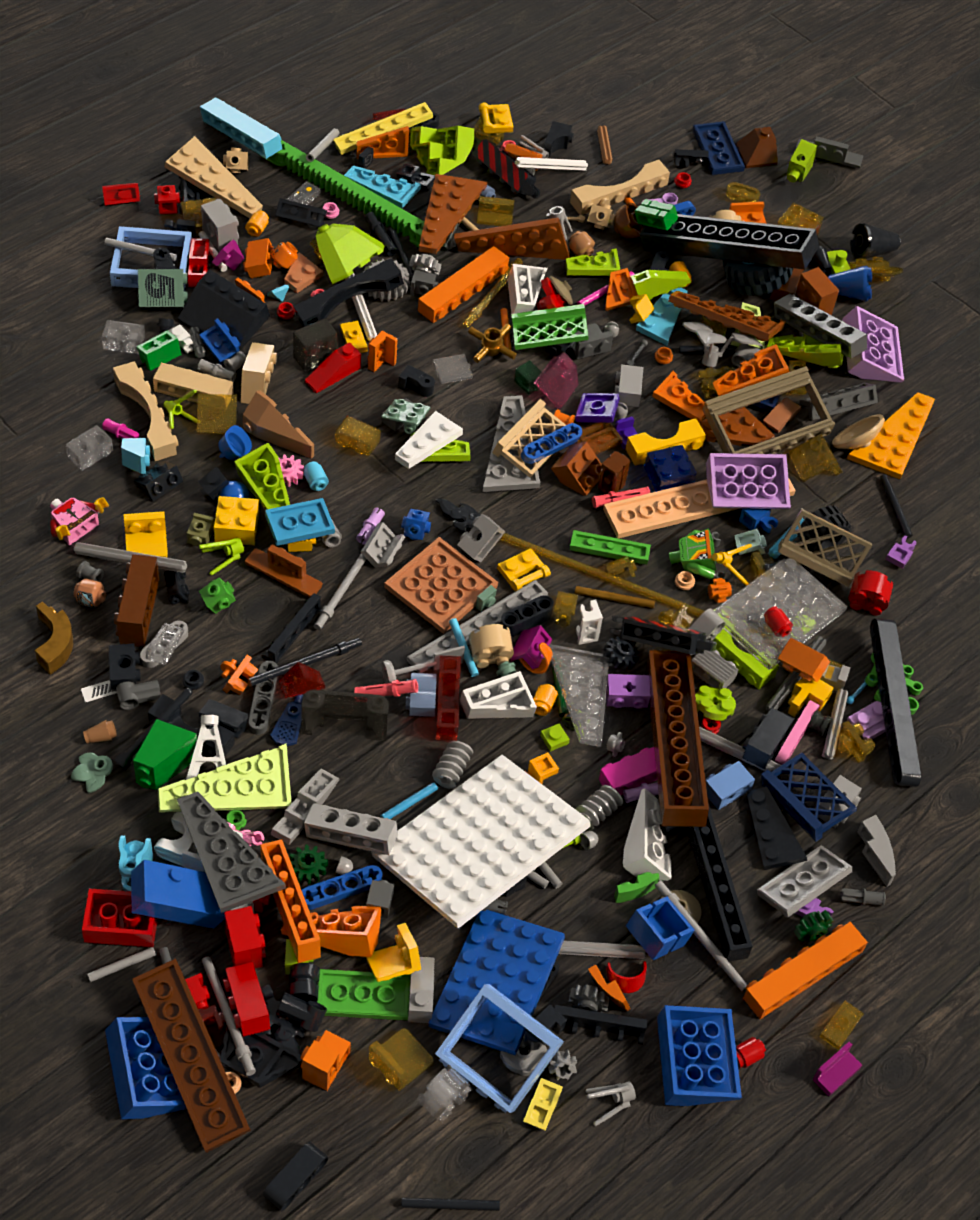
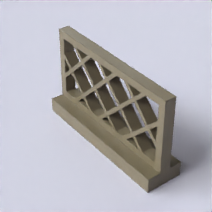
M801 509L784 539H781L778 544V552L849 587L853 581L854 574L871 549L872 543ZM805 516L811 519L812 525L801 528L800 520ZM822 526L829 528L830 534L819 537L816 528ZM814 529L816 538L805 540L803 532ZM797 533L801 534L803 540L798 543L789 541L791 535ZM843 535L847 538L848 542L836 545L834 537ZM832 538L834 546L823 549L820 541ZM818 541L820 550L814 552L808 550L807 544ZM861 544L865 548L862 552L854 554L852 545ZM849 546L851 555L840 558L838 549ZM836 551L838 559L828 560L825 558L824 553ZM853 559L854 566L851 571L843 567V561Z

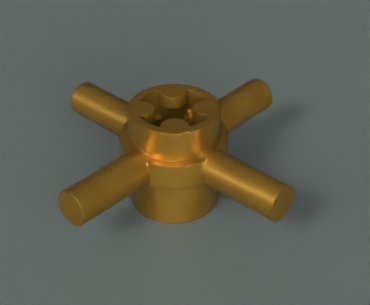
M505 324L500 330L488 328L484 334L470 327L468 333L482 341V349L473 357V360L479 363L485 355L496 356L500 352L514 360L517 353L503 345V337L511 330V326Z

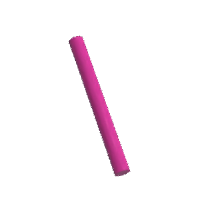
M632 271L629 272L630 276L634 275ZM608 285L577 302V305L584 304L586 306L605 295L608 291Z

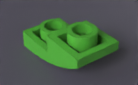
M645 872L637 875L634 884L625 882L617 885L614 894L615 902L631 901L651 892L656 888L655 884L659 881V873Z

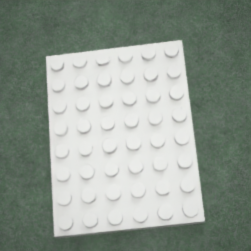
M501 755L399 829L398 837L389 855L372 851L371 853L384 867L455 927L459 928L591 825L589 819L505 756Z

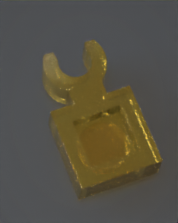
M558 591L554 611L558 612L555 619L556 624L559 623L560 619H565L567 621L566 626L570 625L571 615L575 614L578 595Z

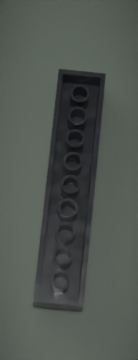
M677 214L678 220L672 224L668 231L645 226L640 232L645 251H666L669 254L804 270L819 247L816 229Z

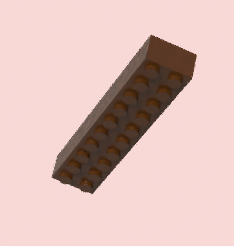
M649 650L646 668L650 679V709L662 826L706 827L709 807L691 655L678 651Z

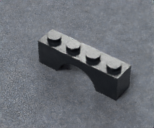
M162 694L148 711L149 724L151 725L174 700ZM180 706L166 723L194 732L198 739L200 728H193L183 722ZM218 724L225 757L235 744L234 732ZM205 741L203 743L202 753L206 757L216 756L214 741Z

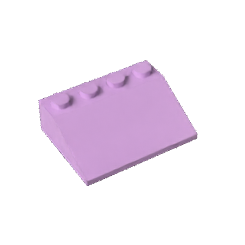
M856 306L843 317V322L867 334V350L852 359L847 357L848 372L861 379L903 382L904 374L898 327Z
M710 453L706 462V473L713 508H791L786 454Z

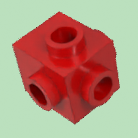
M175 185L157 186L158 193L154 194L155 204H159V214L177 213V203H180L179 192L175 191Z

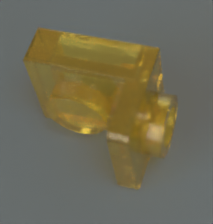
M628 556L605 564L609 574H620L625 571L624 568L628 567L631 577H635L634 571L637 570L634 560H629Z

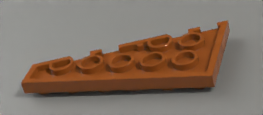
M440 174L435 175L419 243L420 252L437 254L446 242V238L455 230V226L462 221L472 208L474 201L478 200L480 193L486 189L487 182Z
M559 217L454 234L458 251L485 253L494 246L505 255L560 260L570 258Z
M680 291L670 294L668 300L675 307L686 308L692 314H701L710 321H718L725 327L736 328L742 334L756 336L755 338L760 341H768L781 331L786 324L784 320H780L779 323L770 320L771 317L769 316L756 317L751 311L725 304L724 307L717 306L715 304L716 301H699L698 296Z

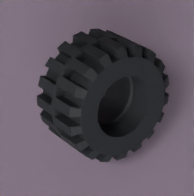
M834 505L822 507L812 513L851 532L852 527L838 507ZM806 518L801 523V528L812 525L811 519ZM825 526L816 528L819 537L830 534L829 528ZM814 529L803 532L805 540L816 538ZM797 533L798 538L803 541L801 534ZM843 535L835 536L836 545L842 544L846 537ZM832 538L820 541L823 549L834 546ZM818 541L807 544L808 550L812 552L820 550Z

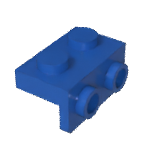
M217 318L214 320V326L199 335L220 365H223L225 359H230L239 351L240 343L235 336L232 337L230 335L227 325L224 322L221 323Z

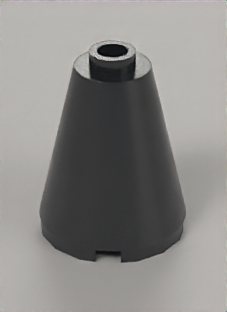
M859 223L852 230L854 237L853 240H850L851 251L855 257L861 259L896 251L901 245V239L897 233L872 225Z

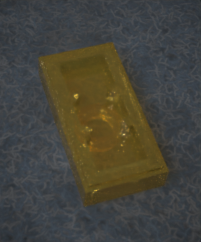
M844 1001L819 1037L839 1050L864 1013L847 1001Z

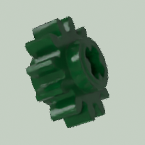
M305 845L303 851L297 847L296 855L290 854V862L295 875H298V883L306 879L307 884L310 885L312 878L319 882V874L326 875L325 867L328 866V860L324 859L325 852L317 853V846L309 850V846Z
M826 910L821 913L819 911L811 912L801 918L800 924L795 926L794 933L801 942L806 940L815 941L828 932L827 928L832 927L831 923L834 921Z

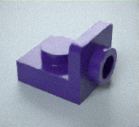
M632 416L622 418L616 421L614 435L623 450L626 448L627 438L638 434L633 427L634 418Z

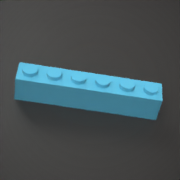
M215 97L200 106L204 122L267 159L282 150L281 136L277 132L243 114L236 108L231 107L224 101Z

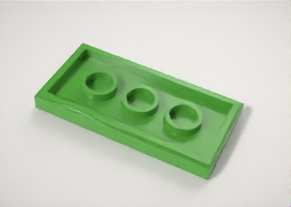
M320 969L317 1002L327 1008L325 1016L408 1020L411 974H404L387 981L377 982L373 972Z

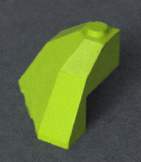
M423 126L411 128L410 146L418 153L417 158L426 167L427 174L444 175L465 162L474 145V128L463 126L441 129Z
M328 224L319 227V231L316 233L319 252L332 284L353 274L352 270L355 267H363L371 261L370 258L381 254L384 250L383 243L353 225L331 224L328 226Z

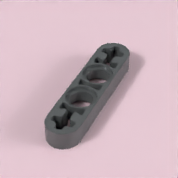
M265 661L260 665L258 675L267 672L268 669L278 668V665L274 661ZM278 677L256 684L249 716V730L253 734L261 735L268 729ZM268 685L271 687V690L262 692L260 687ZM258 703H266L268 707L260 710L256 705ZM258 716L261 717V724L259 726H255V724H257Z

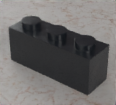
M771 708L768 714L763 713L758 723L760 726L755 725L750 735L752 738L748 737L744 742L742 749L745 752L742 758L765 770L789 733L794 719L774 708Z

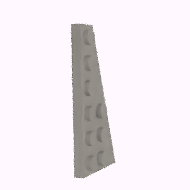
M522 395L505 396L503 398L483 492L540 488L538 470L530 478L502 455L497 457L492 453L503 436L526 414ZM520 438L521 445L529 444L528 439ZM510 449L508 451L513 456H519L518 450ZM524 462L525 466H527L530 470L534 468L533 464H527Z

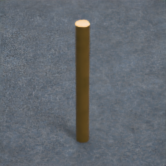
M576 586L575 594L654 609L655 601L580 586Z

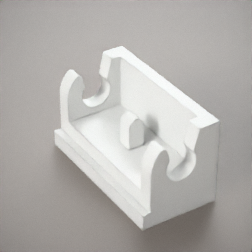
M596 600L590 601V612L585 610L583 604L580 607L582 621L581 626L578 625L576 628L579 645L598 641L603 617Z

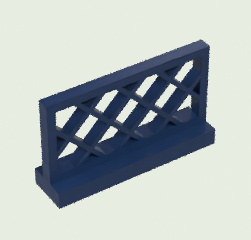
M803 753L798 754L772 772L766 770L761 774L762 787H768L773 798L815 842L822 838V833L857 811V807ZM802 761L806 765V770L794 769V765ZM780 774H790L789 781L779 780L777 776ZM793 775L805 776L804 782L792 781ZM808 776L818 777L820 783H807ZM791 787L803 788V794H793ZM806 788L819 789L818 796L805 795ZM821 790L832 791L834 793L833 798L821 797ZM804 801L817 802L816 809L806 808ZM820 802L832 803V810L819 809ZM835 804H845L848 807L844 811H834ZM818 815H828L831 818L828 822L822 824L818 820Z

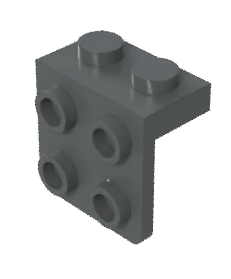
M597 324L587 325L589 340L574 342L572 349L577 359L611 351L613 334L611 331L602 333ZM578 331V332H576L575 334H576V335H579V334H584V333Z

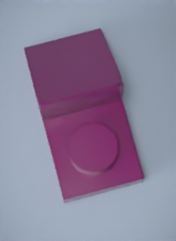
M233 239L218 253L212 262L216 266L223 262L234 271L244 260V257L236 241Z

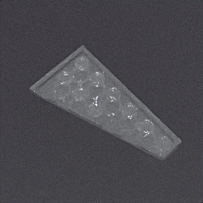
M549 644L548 646L553 653L551 662L579 743L601 747L609 665L607 661L609 657H604L601 653Z

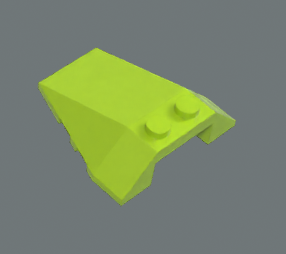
M804 333L803 337H793V335L772 337L767 347L777 344L782 355L821 366H828V368H837L839 365H842L844 357L841 354V344H823Z

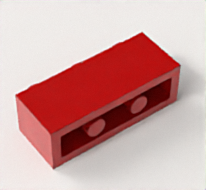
M253 962L226 968L227 978L223 979L225 992H230L231 996H228V1002L231 1010L236 1011V1014H233L236 1028H241L243 1037L270 1030L269 1014Z

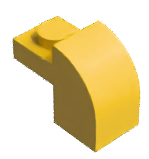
M804 679L799 680L795 684L791 694L792 697L788 702L790 705L788 714L795 717L810 700L819 704L818 711H821L830 699L834 688L820 679L818 683L810 680V682Z

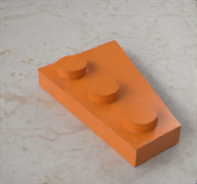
M402 127L357 141V159H359V154L368 146L374 148L373 158L408 157L409 127Z

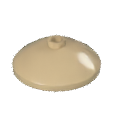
M872 415L850 425L833 439V446L838 449H855L869 446L871 440L878 435L884 425L885 419L883 415Z

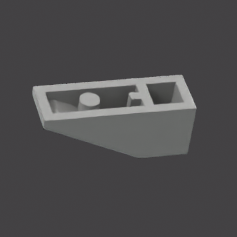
M420 957L421 970L411 973L408 1022L429 1023V1020L432 1019L435 958Z

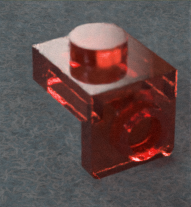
M215 1005L206 1009H198L206 1027L215 1024L220 1035L225 1033L223 1025H226V1021L222 1011L217 1012Z

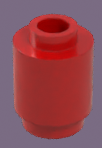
M774 606L764 613L765 622L776 637H785L791 633L793 624L782 609Z
M751 1037L736 1046L738 1069L742 1067L747 1068L764 1058L766 1049L760 1039Z

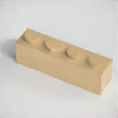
M162 362L153 378L155 392L181 398L196 389L197 393L186 400L225 411L234 395L232 381Z

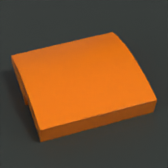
M597 965L588 968L600 990L606 992V996L610 997V1000L618 1007L629 1011L631 1008L616 980L607 984Z

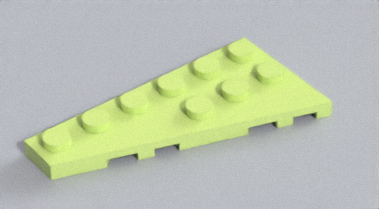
M281 745L273 750L261 752L256 756L235 761L207 773H201L188 780H182L159 788V812H181L177 799L197 791L211 804L215 811L288 808L292 803L287 745Z

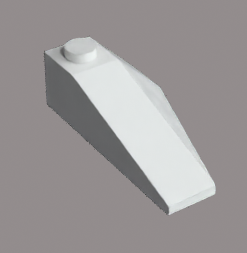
M645 788L641 790L624 846L623 867L635 877L645 872L659 873V880L668 881L671 879L670 854L665 853L664 844L667 843V840L660 829V806L658 799Z

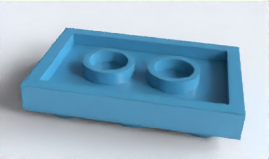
M323 498L265 510V516L277 546L335 533L334 524Z

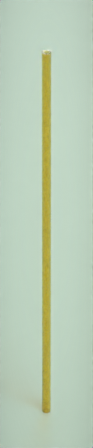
M504 533L500 540L526 550L531 548L536 554L697 617H700L705 612L702 609L507 533ZM727 620L734 626L733 631L782 650L787 644L784 641ZM828 659L830 661L829 665L842 668L843 664Z

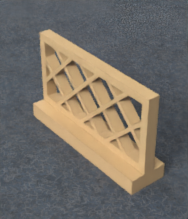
M541 399L503 436L492 452L497 457L500 455L505 457L530 478L551 455L533 463L534 468L530 470L525 466L521 458V452L526 445H521L520 438L528 439L529 443H531L533 439H540L546 436L543 428H551L552 432H554L556 429L566 426V424L544 408L546 403ZM544 415L550 420V423H542L541 417ZM530 428H539L540 434H531ZM554 437L558 443H563L560 437ZM542 444V449L549 450L546 444ZM510 449L518 450L519 456H513L508 451Z

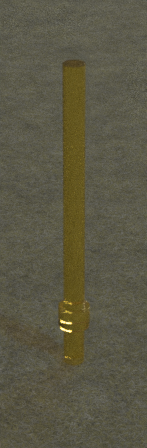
M517 258L513 264L521 265L523 261ZM512 265L478 306L469 312L468 318L463 322L465 327H470L475 320L480 318L485 307L508 281Z

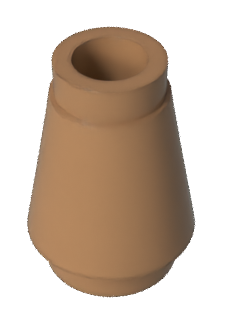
M105 720L83 731L87 744L113 740L112 738L117 737L112 720L108 722Z

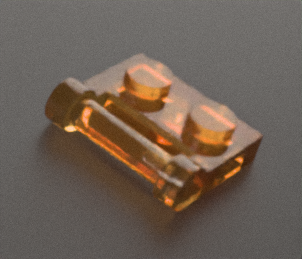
M598 422L582 429L583 433L578 442L587 441L594 453L598 454L621 444L623 438L611 423Z

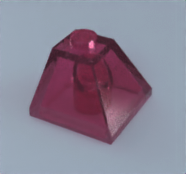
M565 352L551 359L534 382L558 409L562 408L579 385L577 365Z

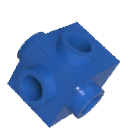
M410 509L407 517L404 516L401 528H404V536L412 540H423L425 534L430 532L431 522H428L430 513Z

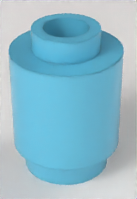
M314 461L305 465L304 476L310 488L314 491L325 489L329 480L322 466Z

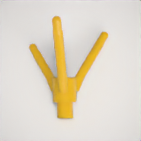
M751 544L727 552L713 553V561L723 564L746 587H751L731 566L732 556L752 547Z

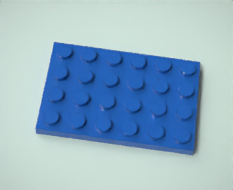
M490 910L480 911L434 1009L432 1019L429 1020V1027L450 1034L484 984H490L532 1016L561 949L565 934ZM487 999L460 1038L516 1056L526 1028Z

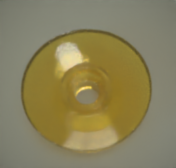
M899 267L871 268L873 276L880 277V281H890L891 277L901 274L903 269Z

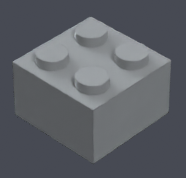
M221 199L201 205L202 231L206 233L217 252L219 253L233 239L238 245L239 233L237 226H239L237 217L233 216L230 212L228 205L224 204Z

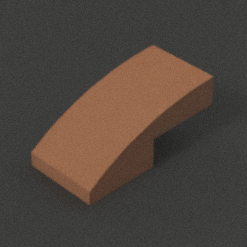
M786 397L766 416L763 423L779 433L788 421L791 422L800 411L801 406Z

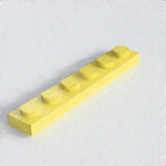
M424 102L333 139L334 145L339 153L343 155L355 150L357 141L402 127H412L432 119L433 113Z

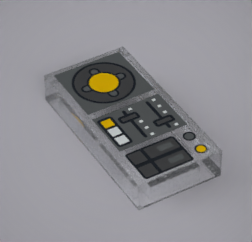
M306 181L286 200L308 205L320 194V188Z

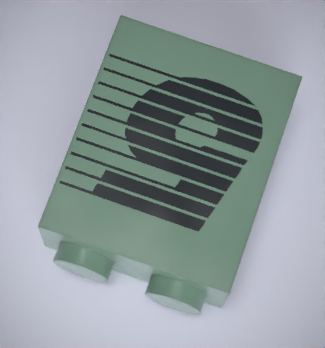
M138 269L139 307H184V302L188 301V291H184V284H187V273H184L183 269Z

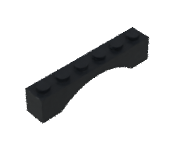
M392 258L295 305L294 309L297 318L305 331L308 332L322 325L333 309L353 296L375 291L389 292L403 285L402 274Z

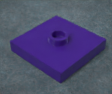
M583 393L575 416L576 422L613 423L620 400L619 394Z

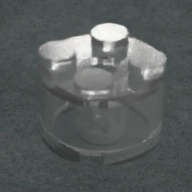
M448 1065L446 1069L441 1070L426 1086L427 1092L424 1095L420 1093L416 1100L437 1121L440 1120L443 1123L452 1114V1110L455 1108L454 1104L461 1105L472 1089L469 1087L470 1084Z

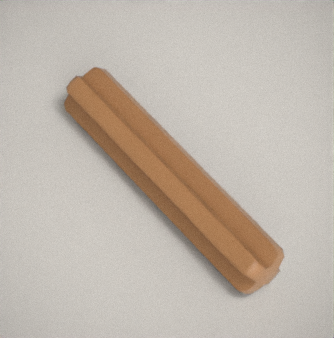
M600 125L597 132L602 160L605 165H610L612 163V154L607 127Z

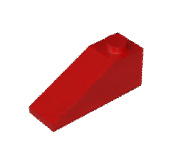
M350 342L336 349L305 379V383L315 393L324 390L361 369V353Z

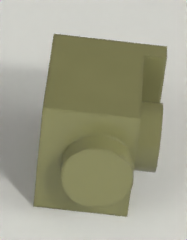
M194 513L193 520L187 531V543L194 546L208 544L214 531V517Z

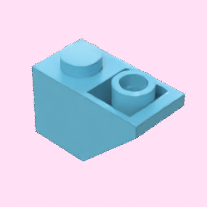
M146 438L122 439V465L141 474H146V466H150V445H146Z

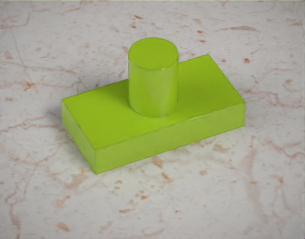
M836 250L827 252L832 266L830 270L832 274L851 269L846 260V251Z

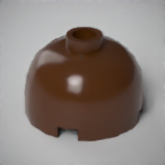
M631 202L618 209L614 217L615 231L626 239L640 237V232L645 227V225L637 223L635 210L638 206Z

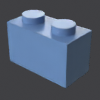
M740 761L733 765L728 764L718 774H711L706 778L707 797L719 810L746 794V791L751 790L755 779Z

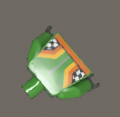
M709 529L703 531L693 530L687 536L680 538V550L669 552L671 564L681 562L684 570L708 579H724L725 573L723 571L715 573L714 570H717L716 561L712 560V555L715 553L714 547H718L721 539H718L719 533L715 531L711 534Z

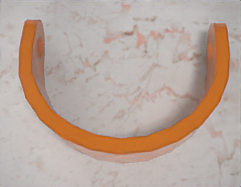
M540 643L538 648L545 659L542 660L539 668L532 669L523 658L519 659L526 669L535 674L545 673L553 656L551 648L545 643Z

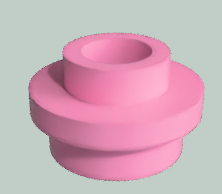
M328 202L322 207V209L327 210L325 218L333 219L339 215V209L335 203Z

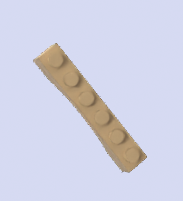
M660 160L645 164L639 174L627 182L613 186L584 185L572 189L570 203L580 215L590 213L592 204L598 206L601 203L612 205L624 201L627 196L633 198L667 186L670 172Z
M135 361L113 367L114 380L121 394L138 402L149 415L151 424L147 433V444L150 445V453L154 461L177 455L176 447L179 446L177 437L171 434L170 424L168 421L165 422L164 412L162 408H158L157 398L155 394H151L150 384L144 380L142 368H138Z

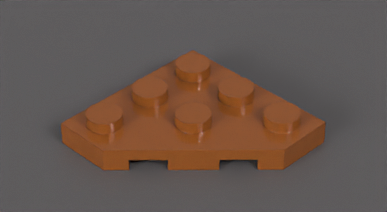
M745 407L718 416L732 445H755L775 438V435ZM707 419L701 421L699 424L706 434L705 440L715 442L717 439Z

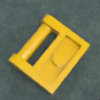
M481 103L478 106L479 112L482 114L483 131L485 133L513 132V123L508 104L488 105L487 103ZM488 114H492L494 124L490 123Z
M531 548L499 563L497 567L514 591L521 589L541 577L546 578L551 574L548 566L542 563ZM537 569V571H535V572H533V573H531V574H529V575H527V576H525V577H523V578H521V579H518L519 577H521V576H523V575H525V574H527V573H529V572H531V571Z

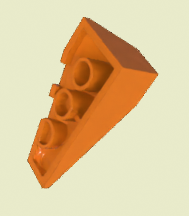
M777 344L759 350L754 354L755 357L748 362L743 361L740 363L741 366L727 372L714 381L713 386L718 397L788 373L789 368Z
M354 906L352 911L339 912L338 909H333L331 913L325 915H318L316 912L310 913L320 938L321 947L349 956L372 957L378 944L381 907ZM283 925L281 933L288 936L285 926Z

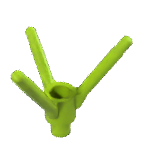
M196 389L178 400L164 402V407L169 413L170 429L174 428V414H181L197 424L201 423L200 420L184 412L182 405H180L181 402L197 393Z

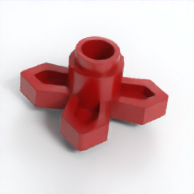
M547 277L541 280L542 288L547 296L539 299V302L536 303L537 309L544 310L564 307L567 304L566 300L556 291L550 279Z

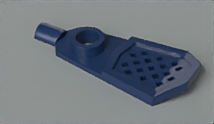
M296 694L294 701L287 704L270 734L275 744H286L287 746L297 744L304 712V706L302 705L304 696L302 694ZM293 709L297 710L296 713H291L290 711Z

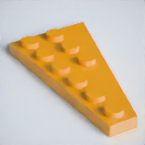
M916 393L884 422L880 432L871 440L869 446L855 448L848 454L847 459L901 479L935 399L921 393Z

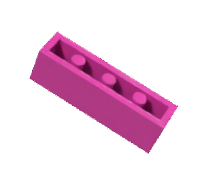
M654 747L644 748L633 756L628 755L614 764L608 763L603 766L599 776L602 786H611L620 795H623V790L639 787L642 783L649 784L656 781L657 772Z

